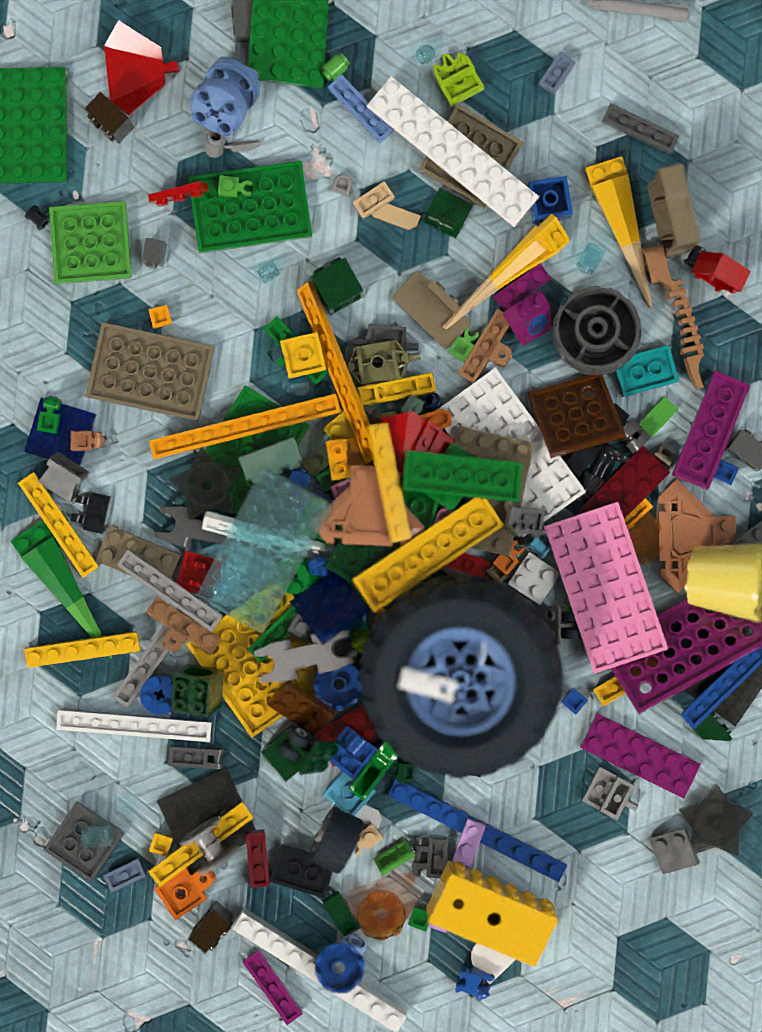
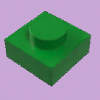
M414 905L408 925L426 932L429 925L426 909Z

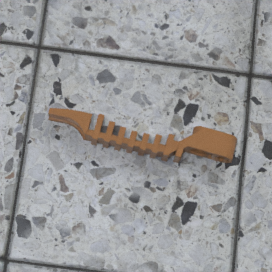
M657 245L644 248L642 253L649 283H658L668 289L669 294L666 295V299H677V301L671 304L672 308L681 307L675 314L676 317L684 316V319L678 321L679 326L686 325L687 328H683L680 334H689L690 337L683 338L680 342L681 345L692 343V346L682 348L679 352L680 355L695 352L694 356L686 357L683 360L695 390H700L704 388L699 375V363L704 356L702 351L704 346L699 341L701 336L697 334L698 326L694 325L696 320L695 316L691 315L693 311L692 307L688 305L690 301L685 295L687 291L681 288L683 285L682 280L673 281L671 279L663 246Z

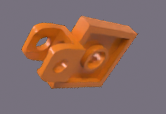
M186 867L161 887L157 885L154 888L175 920L208 899L204 890L210 887L216 878L213 871L203 874L207 877L205 879L202 875H199V869L191 873L189 868ZM178 888L186 891L184 893L185 897L177 896Z

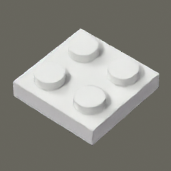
M528 552L508 584L540 605L560 576V572Z

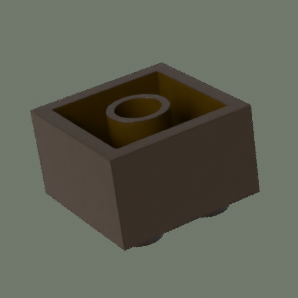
M101 91L85 107L88 113L87 118L97 129L101 127L102 132L111 142L115 140L120 144L134 129L129 117Z
M216 901L191 930L187 939L204 954L208 950L213 951L219 944L220 936H225L232 928L234 915Z

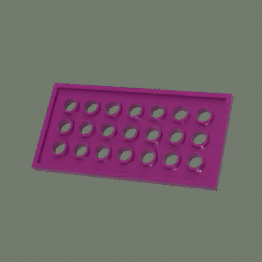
M688 599L657 615L662 632L665 635L667 647L675 651L673 657H666L664 651L612 667L611 670L636 712L640 715L762 647V621L755 622L744 618L734 620L731 615L717 611L707 613L702 607L690 605ZM690 614H696L699 619L697 622L691 623L687 617ZM721 620L726 626L724 629L719 630L715 628V622ZM679 623L682 629L679 632H674L671 630V625ZM749 627L752 629L753 634L751 636H744L741 632L742 629ZM700 630H706L709 636L706 639H701L697 634ZM727 637H733L736 643L733 646H728L724 640ZM688 639L692 642L690 648H683L680 644L681 641ZM716 646L719 649V653L717 655H710L707 651L708 648ZM695 655L702 658V662L698 665L691 662V658ZM650 658H655V659H657V660H658L657 666H655V667H650V666H648V665H647L648 659H650ZM682 665L685 668V672L677 674L674 672V667ZM634 667H638L641 670V674L637 677L630 674V670ZM660 674H665L668 677V681L661 684L657 681V677ZM642 684H649L651 686L650 692H641L640 686Z

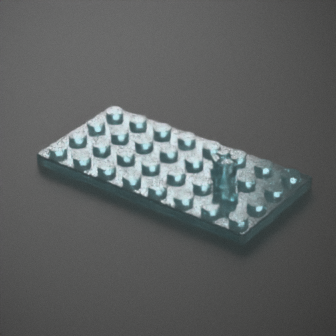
M263 466L195 597L263 634L333 504Z

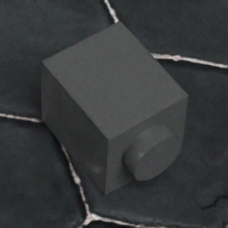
M146 238L142 261L146 264V267L157 269L158 266L163 267L167 249L166 242Z

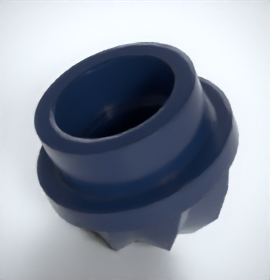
M427 393L422 399L425 402L423 406L428 411L432 412L441 407L442 400L437 393Z

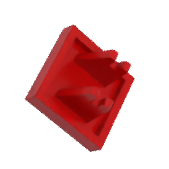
M185 551L177 583L189 592L213 598L223 561Z

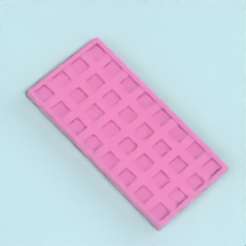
M616 502L544 526L545 530L548 531L547 537L593 673L668 650L619 503Z

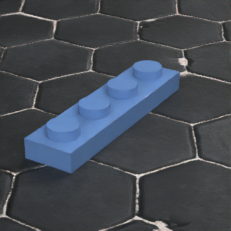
M342 74L327 87L379 144L394 131L393 128L367 108L368 101Z

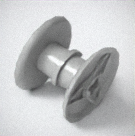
M220 816L213 817L202 823L179 842L181 846L195 841L200 848L198 850L199 853H203L208 860L200 867L199 875L206 874L231 858L240 848L238 845H232L223 849L219 843L220 838L215 837L212 829L221 820Z

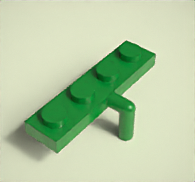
M278 316L263 329L281 349V340L296 337ZM284 358L277 360V365L282 368L286 367ZM325 370L308 374L307 376L317 385L329 374V371Z

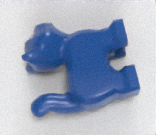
M461 965L455 992L459 993L461 991L466 994H473L477 1001L490 997V986L479 984L482 978L487 981H493L495 976L476 967Z

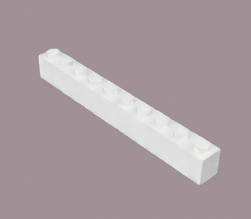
M246 908L242 910L232 929L321 985L315 975L317 953ZM334 965V971L337 974H340L344 971L341 968ZM360 982L351 992L345 994L334 993L394 1032L399 1030L407 1017V1012L404 1008L363 982Z

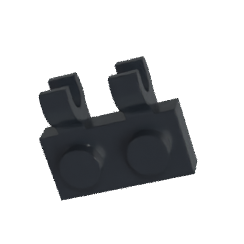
M91 492L90 498L76 495V503L88 505L87 514L82 516L72 513L70 521L84 524L83 530L103 534L111 497Z

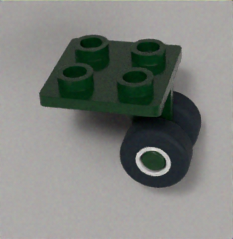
M292 726L287 733L290 741L283 740L279 746V751L289 760L297 761L301 755L305 758V761L298 770L300 775L321 773L328 768V763L338 752L341 742L339 740L316 742L314 747L310 748L308 744L311 741V735L299 726Z

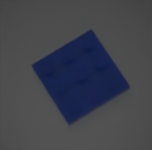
M41 397L24 452L49 459L58 451L81 466L86 451L71 450V431H92L97 414L61 404V409L54 412V414L61 415L58 434L38 431L40 411L47 412V409L43 408L44 398Z
M330 572L290 601L322 646L370 612L368 606L350 583L334 572Z

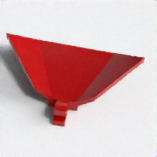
M118 20L104 45L110 101L122 112L130 116L165 86V74L179 72V64L177 61L164 64L162 50L159 45Z
M413 411L380 418L381 424L388 423L397 471L404 474L406 451L444 455L452 442L456 443L455 439L444 433L441 428L430 421H426ZM403 477L399 480V481H400V485H401V490H402V484H403Z

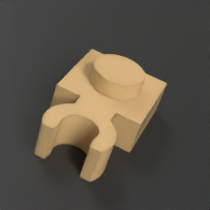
M372 822L361 831L357 842L359 848L355 851L356 856L362 853L363 847L370 850L384 839V836Z

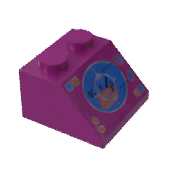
M541 290L514 304L503 313L504 318L522 346L551 330V306Z

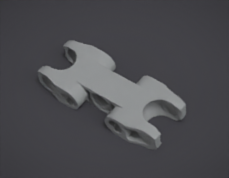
M325 631L312 634V645L294 649L291 647L290 640L271 643L264 648L254 651L255 657L270 656L275 664L271 673L259 677L260 683L285 682L298 679L296 669L317 665L320 674L339 670L346 665L354 663V657L340 658L334 652L335 643L338 640L350 637L349 631Z

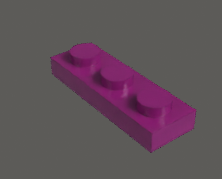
M540 263L498 292L493 298L503 312H505L511 306L550 281L551 277Z

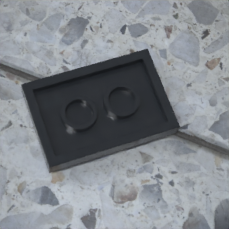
M281 844L270 882L325 898L333 871L309 861L310 852Z

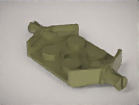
M398 340L354 347L350 362L346 365L349 372L354 375L360 385L404 378L408 363L421 360V353H406ZM376 357L383 359V365L380 368H376L373 365V360Z

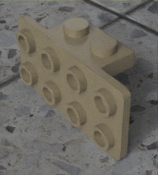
M417 271L393 295V300L444 349H448L458 335L460 336L471 325V321L464 315L448 329H444L443 325L460 308L458 305L459 301L453 295L448 296L444 292L445 288L438 281L435 283L433 280L429 281L421 272Z

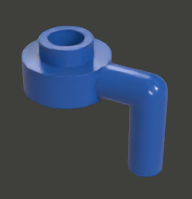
M316 557L308 563L311 574L322 575L323 577L329 576V570L324 567L327 563L325 557Z

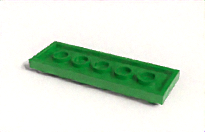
M406 451L402 490L519 502L522 463Z

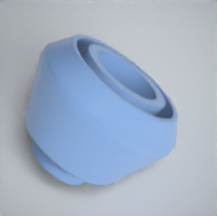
M350 934L344 936L341 940V943H346L356 948L361 955L366 951L364 940L357 935Z

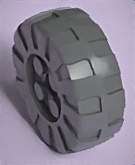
M591 286L587 287V289L576 291L559 307L553 322V342L556 351L570 368L590 376L608 375L624 367L633 358L641 340V320L634 304L625 298L621 292L612 288ZM598 326L602 331L596 333L592 330V327Z

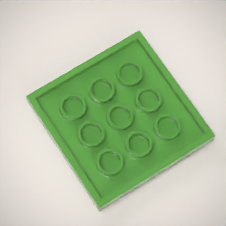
M125 201L49 207L55 284L132 278L127 205Z

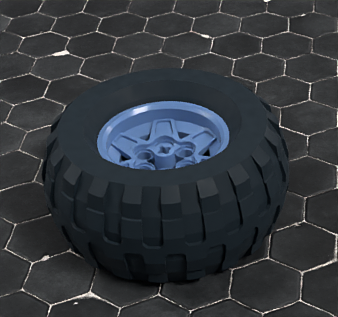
M446 575L424 581L394 599L371 629L363 649L359 673L363 705L379 737L386 741L394 750L393 752L403 760L410 761L428 773L445 774L452 778L490 775L524 758L525 754L534 746H537L546 735L547 729L557 714L563 687L562 662L559 648L550 626L539 610L513 588L475 575ZM461 641L468 643L459 651L452 642ZM487 653L493 659L496 667L484 664ZM433 654L437 665L425 668L427 661ZM448 655H453L456 658V662L449 664L445 658ZM467 655H474L476 661L468 663L465 657ZM403 667L433 675L443 672L447 675V678L458 681V686L455 688L457 695L454 698V702H448L440 698H436L435 701L432 696L398 688ZM482 671L487 677L484 680H478L475 676L476 673ZM461 674H463L464 680L458 679L457 676H461ZM441 684L440 691L446 692L447 686ZM468 689H474L476 690L477 695L474 697H469L466 694V691ZM495 690L490 699L487 700L485 691ZM463 706L467 711H457V709Z

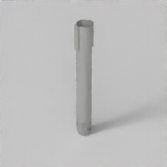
M629 0L586 1V6L593 7V9L661 17L664 20L686 22L688 15V6L661 5Z

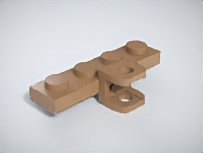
M498 308L458 372L459 376L471 383L477 381L488 361L504 368L512 358L511 349L501 343L510 326L503 316L504 312ZM501 354L506 355L504 358L499 357Z
M157 596L146 611L147 615L169 628L163 638L162 645L172 653H177L187 640L211 655L221 640V637ZM170 640H175L176 643L172 644Z

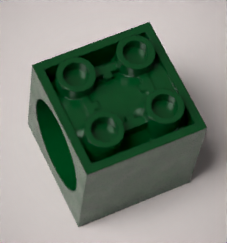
M338 257L330 262V266L325 269L324 267L313 271L314 275L311 276L330 315L364 297V290L346 258L341 259Z
M187 664L173 674L171 711L203 717L212 715L222 707L224 670Z
M293 723L261 751L262 755L285 782L298 773V770L305 761L302 755L297 761L289 760L279 751V746L283 740L290 741L287 733L292 726H295ZM312 740L308 744L310 748H313L315 745Z

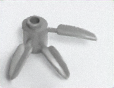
M202 126L203 131L208 133L205 138V152L210 157L221 156L226 148H231L232 152H240L254 149L261 144L260 141H245L224 145L225 137Z

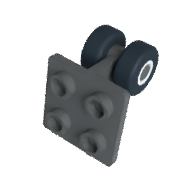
M534 605L550 626L557 645L561 644V638L582 639L573 612H561L560 606Z

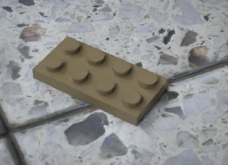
M110 525L95 561L128 574L118 567L117 564L126 551L130 549L172 579L182 555Z

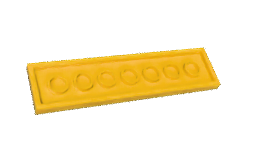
M474 498L354 578L353 582L373 612H376L504 525L487 499Z

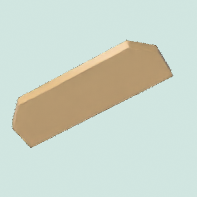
M386 204L372 214L374 218L406 230L417 227L421 217L390 204Z

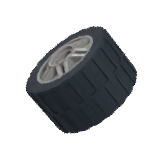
M332 807L316 833L310 850L309 861L337 874L341 873L357 845L363 828V821L345 811Z

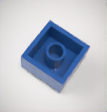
M567 176L528 182L527 187L539 196V199L530 208L533 224L542 223L550 214L556 216L558 220L571 218L573 211Z

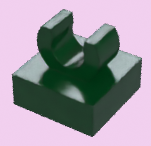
M402 762L393 765V767L398 768V774H392L393 778H397V782L413 783L414 764Z

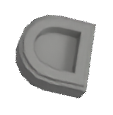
M346 174L338 175L334 179L331 191L349 197L353 185L352 179Z

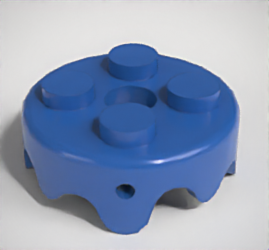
M349 664L339 670L320 674L318 672L315 678L314 689L320 701L337 710L353 705L362 693L359 670L355 665ZM336 679H342L345 683V686L340 690L336 689L333 685Z
M333 943L326 946L317 956L315 975L318 982L326 990L345 994L351 992L362 981L365 967L364 959L353 946L346 943ZM337 962L344 964V971L340 974L334 971V965Z

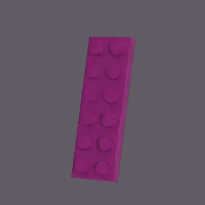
M718 371L713 372L672 476L705 490L710 488L750 385Z
M596 713L580 745V748L683 799L701 765Z

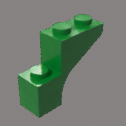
M383 740L378 750L349 787V790L363 801L398 757L386 741Z

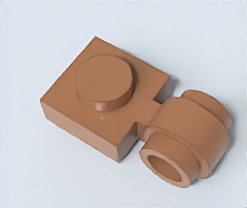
M88 430L71 431V450L87 451L91 450V448H102V444H104L103 432Z

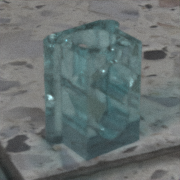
M273 261L257 270L264 284L280 275ZM274 268V271L272 273L269 272L268 276L264 277L262 275L264 271Z

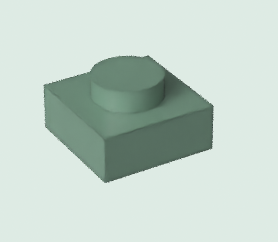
M410 395L400 411L403 413L413 411L418 415L425 402L414 395Z

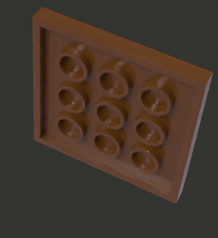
M587 375L528 392V398L550 458L625 437L622 423L605 380L601 375Z

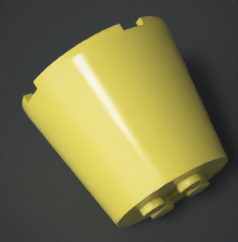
M762 543L695 546L687 563L688 579L686 580L685 590L687 591L688 603L751 621L761 622Z

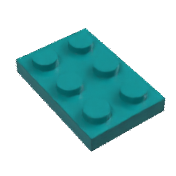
M669 345L634 354L633 358L624 367L616 370L623 397L679 382Z

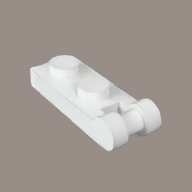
M403 667L398 688L454 702L455 695L453 694L459 682ZM441 684L447 686L446 692L440 691Z

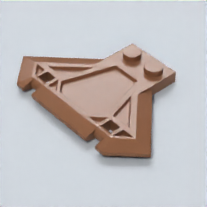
M351 465L350 486L309 523L326 543L334 544V538H342V544L393 545V542L391 543L375 467ZM406 506L411 539L400 541V546L405 545L426 529ZM335 525H342V530H335Z
M675 479L658 497V503H664V511H659V561H665V569H659V575L679 593L685 587L686 580L688 579L687 563L691 558L694 547L730 545L736 539V516H715L678 479ZM672 503H676V511H672ZM673 561H677V568H673Z

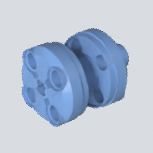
M225 56L220 57L210 66L204 81L195 88L190 97L192 120L210 131L220 133L223 136H230L240 127L245 118L246 111L254 105L259 97L260 86L257 71L237 60L229 59Z

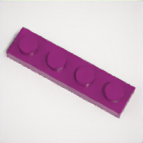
M259 949L243 960V964L286 1025L303 1014L299 1005Z

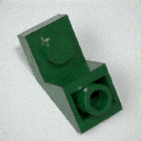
M339 891L322 900L335 926L343 936L350 935L361 928L360 922L351 913L347 900Z

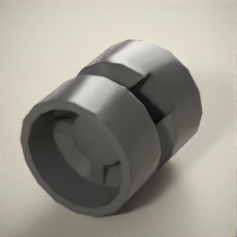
M633 417L623 425L625 437L619 439L621 442H626L625 446L632 454L651 438L644 429H639L640 424Z

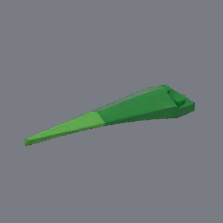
M41 520L11 540L23 561L92 638L103 636L56 538L45 522Z

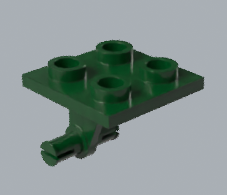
M439 187L422 222L456 239L473 204Z

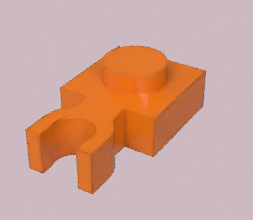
M516 540L513 541L510 556L498 554L491 562L505 576L519 562L515 556L521 554L525 549L521 547L516 551L514 548L518 543Z

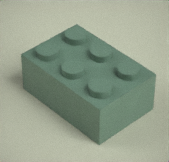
M294 437L239 458L246 480L252 481V483L265 480L264 476L269 474L272 477L283 473L282 469L288 467L290 470L301 466L300 463L304 462Z

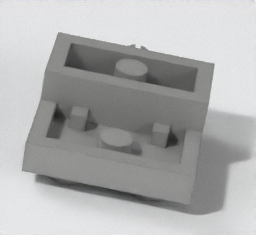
M598 766L581 799L583 802L618 820L625 806L636 811L639 805L629 800L635 785Z

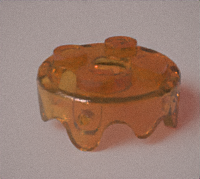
M376 890L368 893L362 899L358 907L357 920L365 936L384 941L392 936H397L402 931L406 918L405 907L396 894L387 890ZM379 909L387 912V916L384 919H379L376 916V912Z

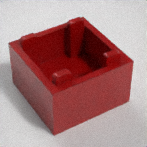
M700 252L691 273L695 275L696 279H702L713 286L716 292L724 290L734 294L735 292L742 291L751 271L724 253Z

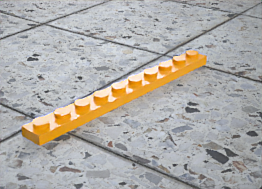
M313 281L306 282L297 290L298 296L313 333L318 332L325 364L366 465L371 464L374 460L367 427L371 425Z
M332 394L149 440L153 459L155 460L339 414L341 411L337 395Z

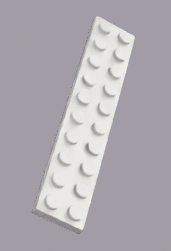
M392 76L367 105L369 110L514 228L539 199L536 193Z

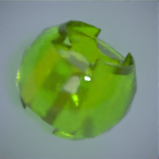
M361 628L352 633L350 642L356 651L363 653L370 631Z

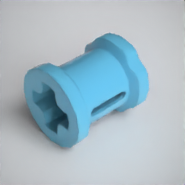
M534 537L527 548H531L539 555L540 559H543L550 551L551 545H547L540 538Z

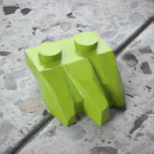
M459 52L457 58L453 60L449 54H442L443 66L433 65L439 87L450 107L485 90L483 83L475 72L474 65L467 55Z

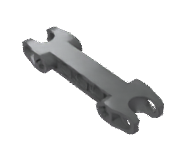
M161 506L160 512L172 515L176 521V526L169 533L156 532V538L174 545L190 548L192 539L249 549L251 550L250 560L265 563L280 562L284 557L275 554L270 547L202 529L203 521L197 520L198 510L180 506ZM256 522L257 525L272 528L265 523ZM279 530V531H282V532H286V533H291V534H292V532L287 531V530Z

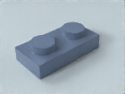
M559 52L538 85L552 95H555L576 62L562 52Z
M137 858L105 873L103 876L112 893L146 877L147 873L140 858Z

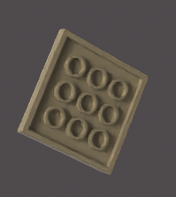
M459 104L456 105L447 121L506 170L510 167L523 144V141ZM426 156L419 168V172L481 208H486V204Z

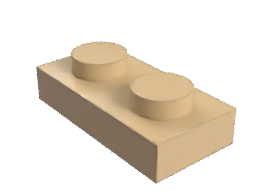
M384 181L352 203L364 220L394 200L395 196Z

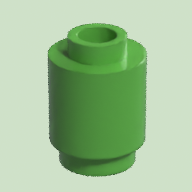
M342 53L335 54L322 66L324 70L322 74L328 81H334L348 69L350 62Z

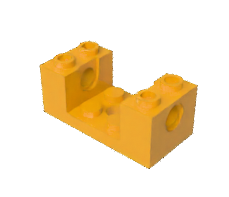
M355 438L325 442L331 480L350 478L351 465L375 467L374 462L365 464L361 458V452Z

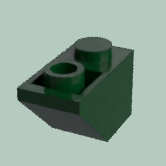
M714 711L695 729H692L699 738L704 740L731 741L733 739L729 735L731 733L730 729L724 723L720 725L717 721L719 717Z

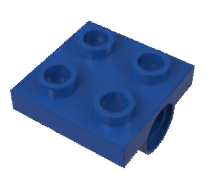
M347 725L336 738L341 744L338 747V752L331 758L330 762L354 780L378 748Z

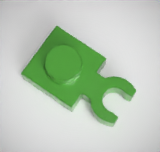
M220 176L218 196L238 198V193H242L244 196L250 197L251 192H246L244 188L252 186V182L244 181L239 183V177Z
M470 327L465 329L464 338L458 335L448 350L450 355L463 363L475 346L471 342H475L479 337V332H476L474 336H469Z

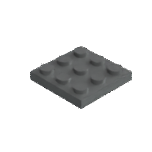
M76 801L44 848V851L89 882H92L125 833Z

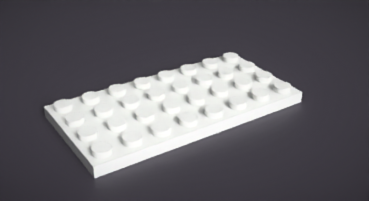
M496 368L439 408L448 410L452 415V423L445 430L450 437L455 439V442L459 427L535 443L521 507L545 510L544 522L586 493L560 456L550 458L539 426Z

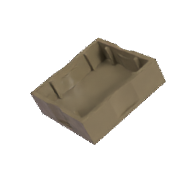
M679 164L660 168L655 174L654 179L647 185L659 242L663 246L666 259L684 256L700 242L684 166Z

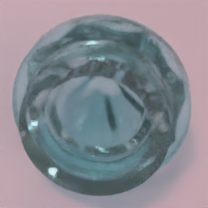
M421 45L416 51L419 62L421 64L432 62L435 57V49L431 45Z
M396 400L380 403L381 413L395 411L397 414L399 406Z

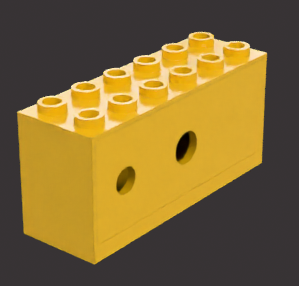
M449 860L426 907L428 923L533 967H536L559 920L554 905L550 900L546 898L541 900L529 891L522 892L510 883H507V885L503 884L494 876H484L477 869L472 868L470 870L458 861L451 862Z

